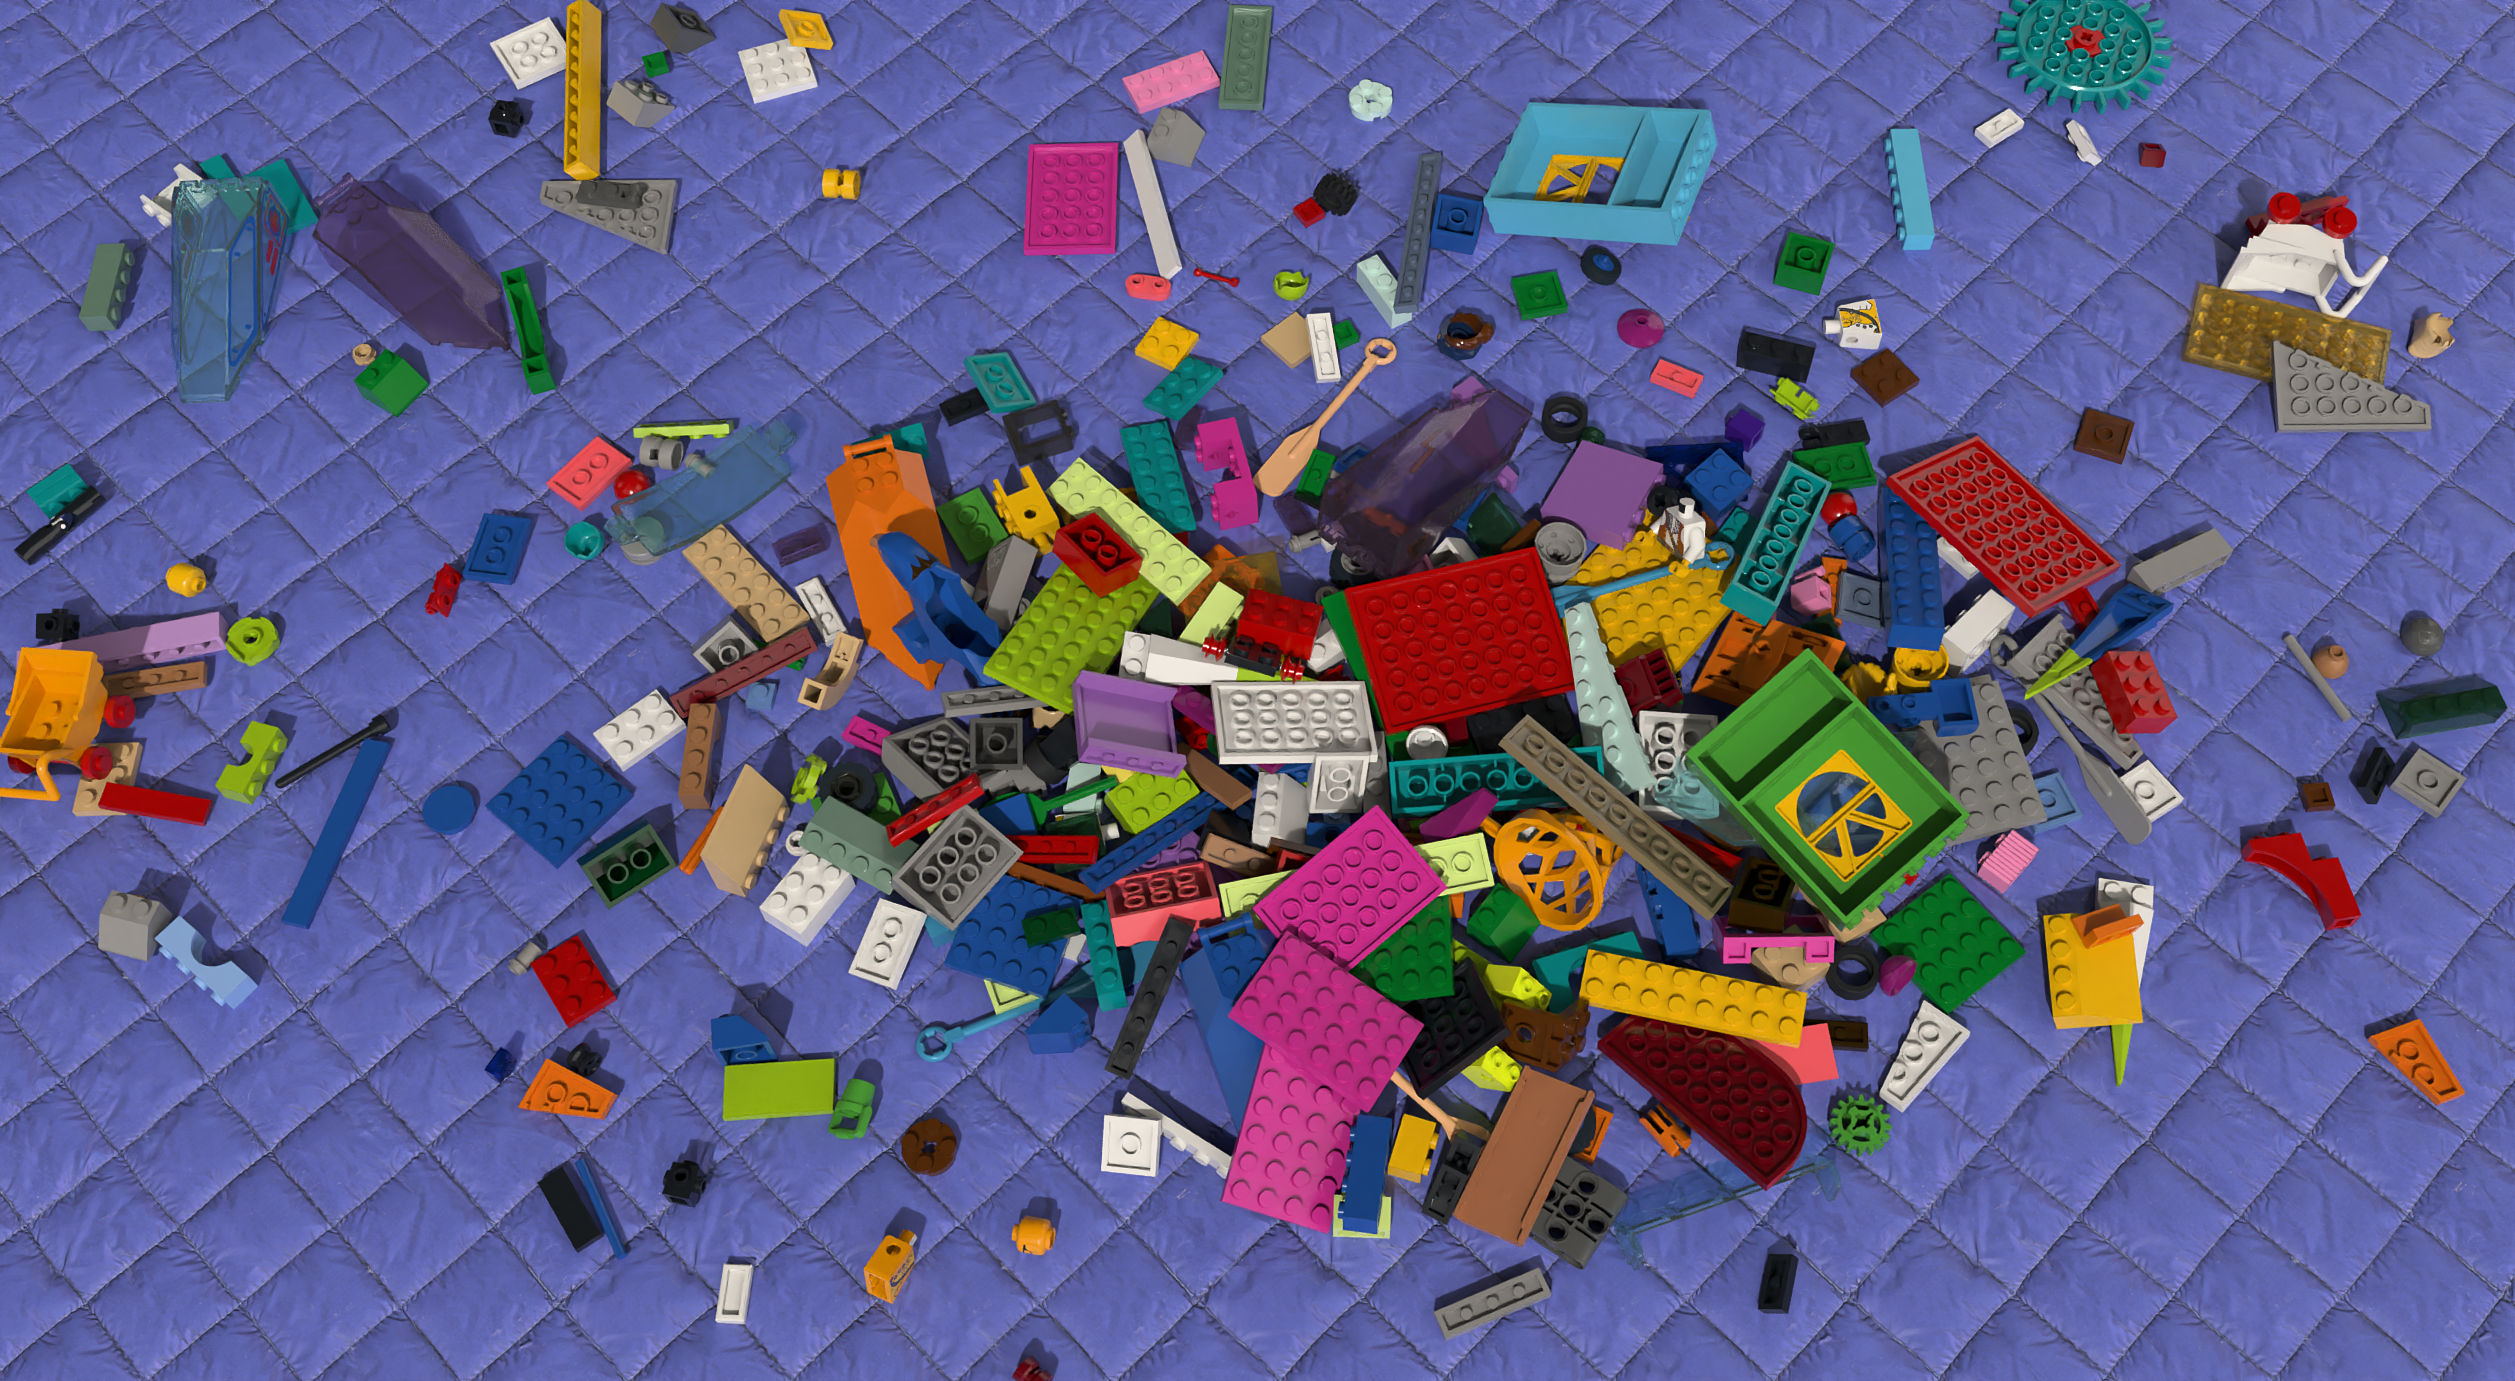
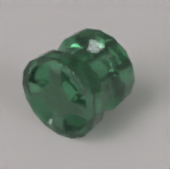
M1586 427L1582 432V437L1576 442V448H1578L1582 440L1602 446L1606 437L1598 428Z

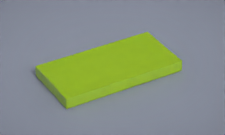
M835 1059L725 1066L723 1120L736 1121L833 1114L835 1109Z

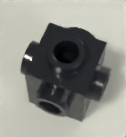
M498 100L490 111L488 121L494 134L515 138L520 127L524 124L525 116L519 103Z
M52 609V613L36 614L37 639L49 640L51 644L78 639L80 631L79 615L69 614L68 609Z
M684 1160L683 1163L673 1161L671 1169L666 1171L663 1179L664 1189L662 1194L668 1202L696 1207L699 1195L704 1193L707 1185L706 1175L699 1167V1164L689 1160Z

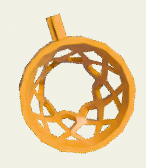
M1569 808L1554 814H1549L1544 810L1529 809L1514 816L1503 826L1489 816L1484 819L1479 828L1495 838L1493 846L1494 861L1502 884L1521 897L1541 922L1540 924L1559 931L1581 930L1599 915L1604 900L1603 893L1606 882L1617 862L1624 855V850L1617 846L1613 855L1615 845L1617 844L1612 842L1604 833H1598V828L1592 825L1576 809ZM1576 824L1582 825L1583 831L1575 830ZM1532 826L1540 830L1530 841L1517 839L1520 832ZM1550 831L1558 835L1555 841L1539 840L1545 833ZM1596 847L1602 849V855H1596ZM1575 851L1571 866L1552 870L1559 852ZM1528 852L1543 857L1539 874H1522L1518 865ZM1588 870L1591 877L1585 885L1579 888L1580 874ZM1563 881L1564 897L1548 905L1541 901L1545 882ZM1527 882H1536L1534 894ZM1589 889L1591 894L1590 900L1580 913H1576V897ZM1566 903L1567 913L1554 908Z

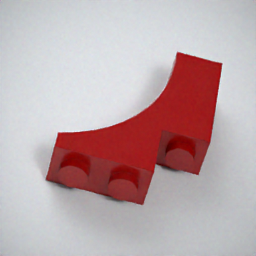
M2282 832L2274 837L2267 838L2256 836L2249 839L2241 850L2244 861L2271 868L2295 883L2315 906L2325 930L2351 927L2362 916L2339 858L2327 859V857L2322 856L2311 860L2301 832L2293 834Z

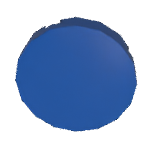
M448 785L437 789L429 795L424 803L422 814L425 823L433 832L453 835L463 831L471 824L477 807L474 798L467 789Z

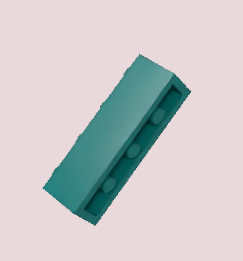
M1107 900L1080 905L1101 1011L1106 1012L1128 1007Z

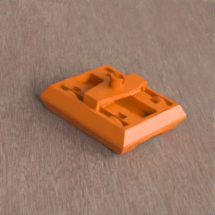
M1734 610L1691 691L1740 707L1806 648H1809L1833 672L1846 642L1769 619L1767 624L1763 626Z

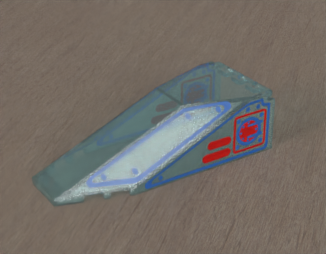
M245 177L244 181L242 178L222 179V182L220 179L200 180V182L198 180L180 181L179 186H174L171 210V349L179 398L183 404L229 401L241 381L238 375L244 365H251L253 361L250 357L257 345L262 346L264 343L291 214L270 181H264L263 177Z

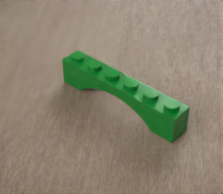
M522 266L500 272L519 338L525 379L533 395L554 390L556 385L532 286L526 271Z

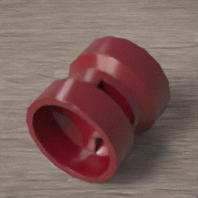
M1033 1356L1024 1360L1012 1376L1015 1381H1052L1054 1378L1048 1370H1042L1039 1367V1362Z

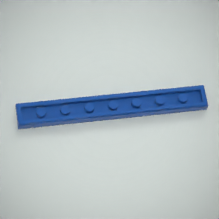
M365 738L281 919L284 924L304 929L310 928L391 750L389 743Z
M1242 767L1230 774L1252 791L1257 789L1258 781ZM1205 790L1098 860L1096 864H1092L1080 872L1079 879L1097 895L1204 824L1211 810L1222 812L1228 806Z

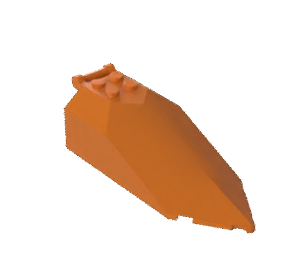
M890 434L883 435L884 438L852 446L850 444L842 445L846 461L825 479L867 644L871 648L882 652L889 662L912 680H918L925 686V690L931 691L935 689L934 683L938 674L942 673L946 662L939 664L930 659L924 664H918L903 645L898 635L892 630V627L912 612L914 608L907 591L904 590L897 578L883 562L878 550L870 545L871 538L876 534L901 531L915 539L926 550L940 559V563L951 569L921 454L894 449ZM885 447L887 449L884 452L853 459V455Z

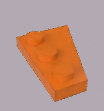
M2420 1019L2372 1035L2367 1039L2436 1106L2460 1098L2465 1094L2464 1089Z
M546 1058L518 1108L604 1120L618 1095Z

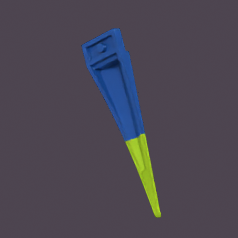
M2129 583L2111 597L2071 647L2025 692L2024 700L2098 660L2108 651H2114L2156 627L2158 621L2172 612L2174 603Z

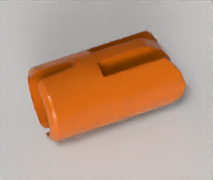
M1658 1103L1656 1108L1669 1122L1670 1127L1652 1109L1647 1114L1661 1130V1135L1645 1117H1641L1638 1121L1669 1156L1674 1158L1681 1154L1676 1142L1686 1150L1692 1143V1138L1661 1103Z

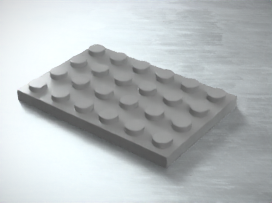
M1998 680L1972 686L1979 726L1971 734L1937 737L1933 720L1921 721L1914 727L1901 728L1908 751L1970 814L1966 821L1968 826L1964 829L1965 831L1954 841L1948 838L1946 840L1948 844L1945 847L2047 821V815Z

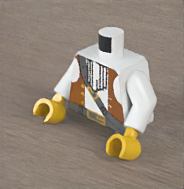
M1682 498L1678 506L1664 510L1662 516L1650 526L1651 530L1649 532L1638 531L1635 535V540L1642 541L1640 546L1651 547L1655 541L1654 536L1657 534L1656 540L1681 561V563L1673 561L1668 568L1670 573L1680 578L1688 575L1689 564L1704 558L1706 545L1705 520L1694 511L1695 501L1690 498Z

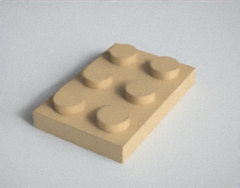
M139 742L91 743L88 747L101 746L109 749L113 758L112 769L109 775L102 780L88 779L81 773L72 812L76 816L128 815V813L100 809L98 803L106 782L134 787L143 746Z

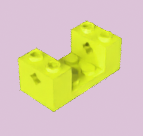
M1488 964L1483 976L1500 1012L1502 1002L1507 998L1546 1011L1552 993L1522 967ZM1495 1046L1461 1073L1479 1088L1512 1092L1523 1067L1499 1047Z

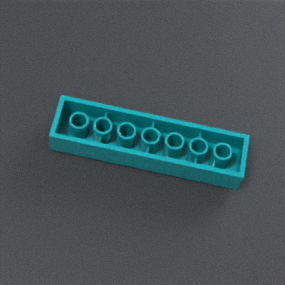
M1788 460L1775 481L1719 601L1720 603L1763 626L1767 624L1781 601L1831 488V482Z
M1602 746L1569 748L1604 778ZM1508 753L1389 762L1394 819L1438 815L1452 804L1460 802L1474 791L1480 790L1483 787L1499 799L1490 812L1570 806Z

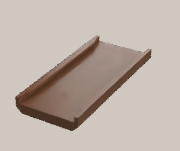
M1525 1065L1452 1215L1466 1225L1517 1247H1523L1593 1102L1594 1092L1583 1090L1542 1074Z

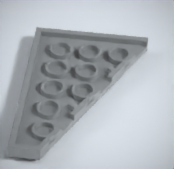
M676 180L594 181L628 186L633 183L640 185L643 188L641 197L638 198L639 203L635 210L578 203L575 197L582 181L542 182L539 198L542 205L658 253L667 254L678 188Z
M2278 340L2271 343L2276 433L2428 432L2432 429L2430 405L2419 400H2412L2405 394L2401 393L2399 395L2385 389L2384 385L2367 378H2361L2351 371L2345 372L2332 366L2330 362L2316 356H2309L2302 350H2294L2282 345Z
M2060 614L2055 616L2008 662L2032 685L2076 641L2073 633H2067L2061 622L2064 618ZM2091 664L2041 691L2058 710L2063 712L2096 745L2100 746L2126 771L2143 754L2140 746L2133 739L2132 734L2117 733L2097 683L2089 670Z

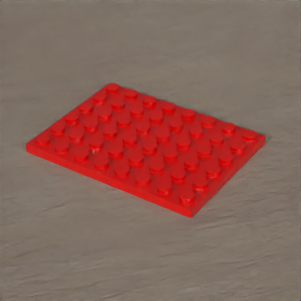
M1978 435L1889 476L1886 484L1896 495L1900 496L1913 511L1917 512L1928 522L1930 527L1942 535L1968 562L1972 563L1985 578L1989 579L2001 590L2003 595L2007 596L2030 618L2117 572L2121 566L2116 559Z
M1536 546L1347 588L1343 591L1386 736L1411 731L1420 725L1432 726L1462 716H1469L1547 696L1575 691L1570 652Z

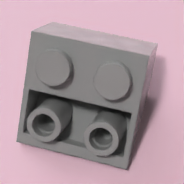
M616 80L606 102L609 107L633 126L651 128L674 111L675 108L668 101V98L663 94L657 93L651 84L646 82L639 84L631 80Z

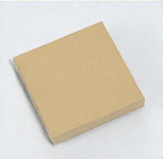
M1294 312L1261 336V342L1291 369L1311 356L1306 320L1297 312Z

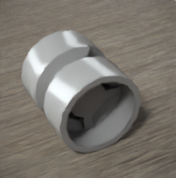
M647 435L640 446V463L645 466L655 468L660 466L661 469L677 471L683 460V443L677 440H663L661 437Z

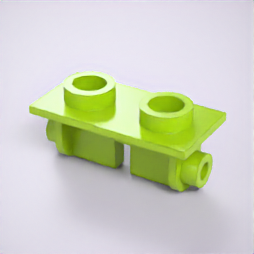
M1780 378L1777 382L1779 388L1769 390L1775 395L1774 399L1784 406L1787 404L1793 408L1792 412L1797 417L1803 420L1816 417L1811 412L1815 413L1819 409L1820 404L1818 400L1806 391H1803L1799 397L1796 396L1801 387L1789 378Z

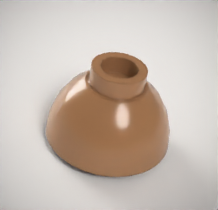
M2338 645L2320 647L2311 657V661L2325 678H2340L2347 672L2349 667L2348 655Z

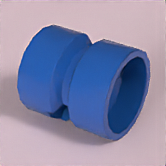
M1851 515L1838 522L1830 531L1829 537L1837 547L1844 548L1843 554L1850 562L1854 563L1866 557L1875 548L1876 540L1868 531H1863V525L1855 516Z

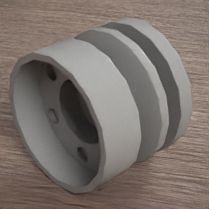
M1553 522L1542 527L1538 531L1533 547L1536 546L1545 578L1550 588L1563 586L1578 573L1587 550L1586 540L1582 533L1573 525L1564 522Z

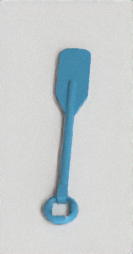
M1711 542L1705 546L1704 558L1695 560L1688 567L1693 570L1703 567L1717 571L1725 570L1735 562L1736 553L1734 548L1726 542ZM1719 548L1725 549L1727 557L1730 559L1718 562V564L1712 563L1708 551L1712 552L1719 550ZM1668 565L1597 587L1565 585L1550 589V593L1558 618L1561 619L1565 617L1564 610L1582 602L1590 604L1601 595L1666 577L1673 573L1668 571Z
M1143 941L1118 951L1125 988L1142 981L1158 944L1157 941ZM1091 962L1084 965L1061 988L1049 992L1046 1000L1039 998L1000 1014H994L960 1028L959 1026L949 1031L939 1026L924 1029L916 1039V1052L925 1061H942L952 1051L953 1044L965 1040L968 1036L1054 1003L1063 993L1069 998H1098ZM936 1033L943 1034V1040L945 1045H947L946 1049L933 1053V1056L927 1055V1050L922 1040L925 1037L935 1036Z

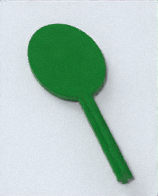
M1114 775L1044 802L1041 798L1031 793L1012 792L992 799L982 808L1026 793L1038 831H1040L1046 821L1047 811L1119 784L1118 779Z

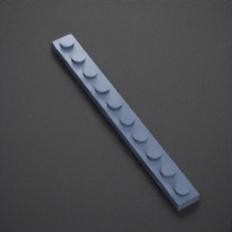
M1441 152L1419 155L1393 305L1395 314L1419 311L1443 161Z

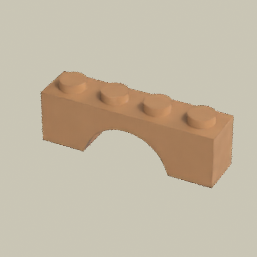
M690 704L678 796L685 809H711L714 787L711 771L712 751L716 740H720L722 716L716 704Z

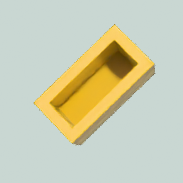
M1408 1114L1403 1115L1388 1164L1389 1175L1419 1184L1422 1175L1428 1176L1432 1159H1428L1430 1149H1436L1440 1135L1435 1133V1122Z

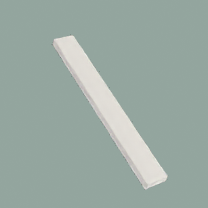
M1137 129L1123 144L1160 277L1170 280L1182 269V265L1144 132Z

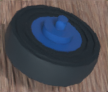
M1589 249L1583 255L1580 263L1582 272L1590 280L1600 285H1612L1621 274L1622 267L1615 256L1603 249Z

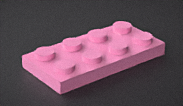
M1203 50L1122 78L1123 85L1139 114L1220 86V79Z

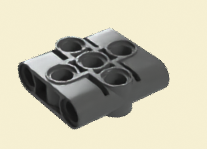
M1566 1156L1550 1190L1554 1198L1545 1200L1528 1237L1567 1263L1583 1270L1600 1243L1605 1239L1607 1232L1629 1199L1622 1190ZM1588 1184L1592 1187L1593 1191L1590 1193L1582 1192L1579 1185ZM1572 1206L1578 1211V1214L1575 1216L1567 1215L1564 1208ZM1597 1222L1602 1226L1603 1230L1599 1232L1592 1231L1588 1224ZM1557 1229L1562 1232L1563 1237L1554 1239L1549 1235V1231Z

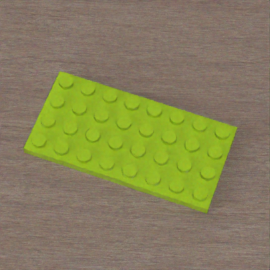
M1062 562L985 664L983 674L1073 716L1074 708L1071 685L1080 671L1085 670L1106 674L1122 651L1125 631H1136L1161 595V592L1139 574L1137 580L1099 598Z

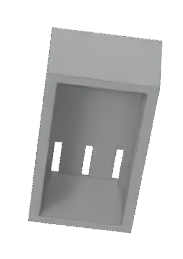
M1015 535L989 550L972 596V600L991 620L996 621L1002 636L1009 633L1038 551L1037 548Z

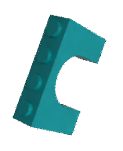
M1619 931L1607 939H1592L1580 947L1574 948L1569 946L1561 949L1559 953L1550 956L1542 954L1535 957L1530 964V975L1552 993L1546 1011L1558 1015L1575 1002L1568 978L1576 969L1585 966L1588 949L1645 960L1634 932L1625 933L1624 931Z

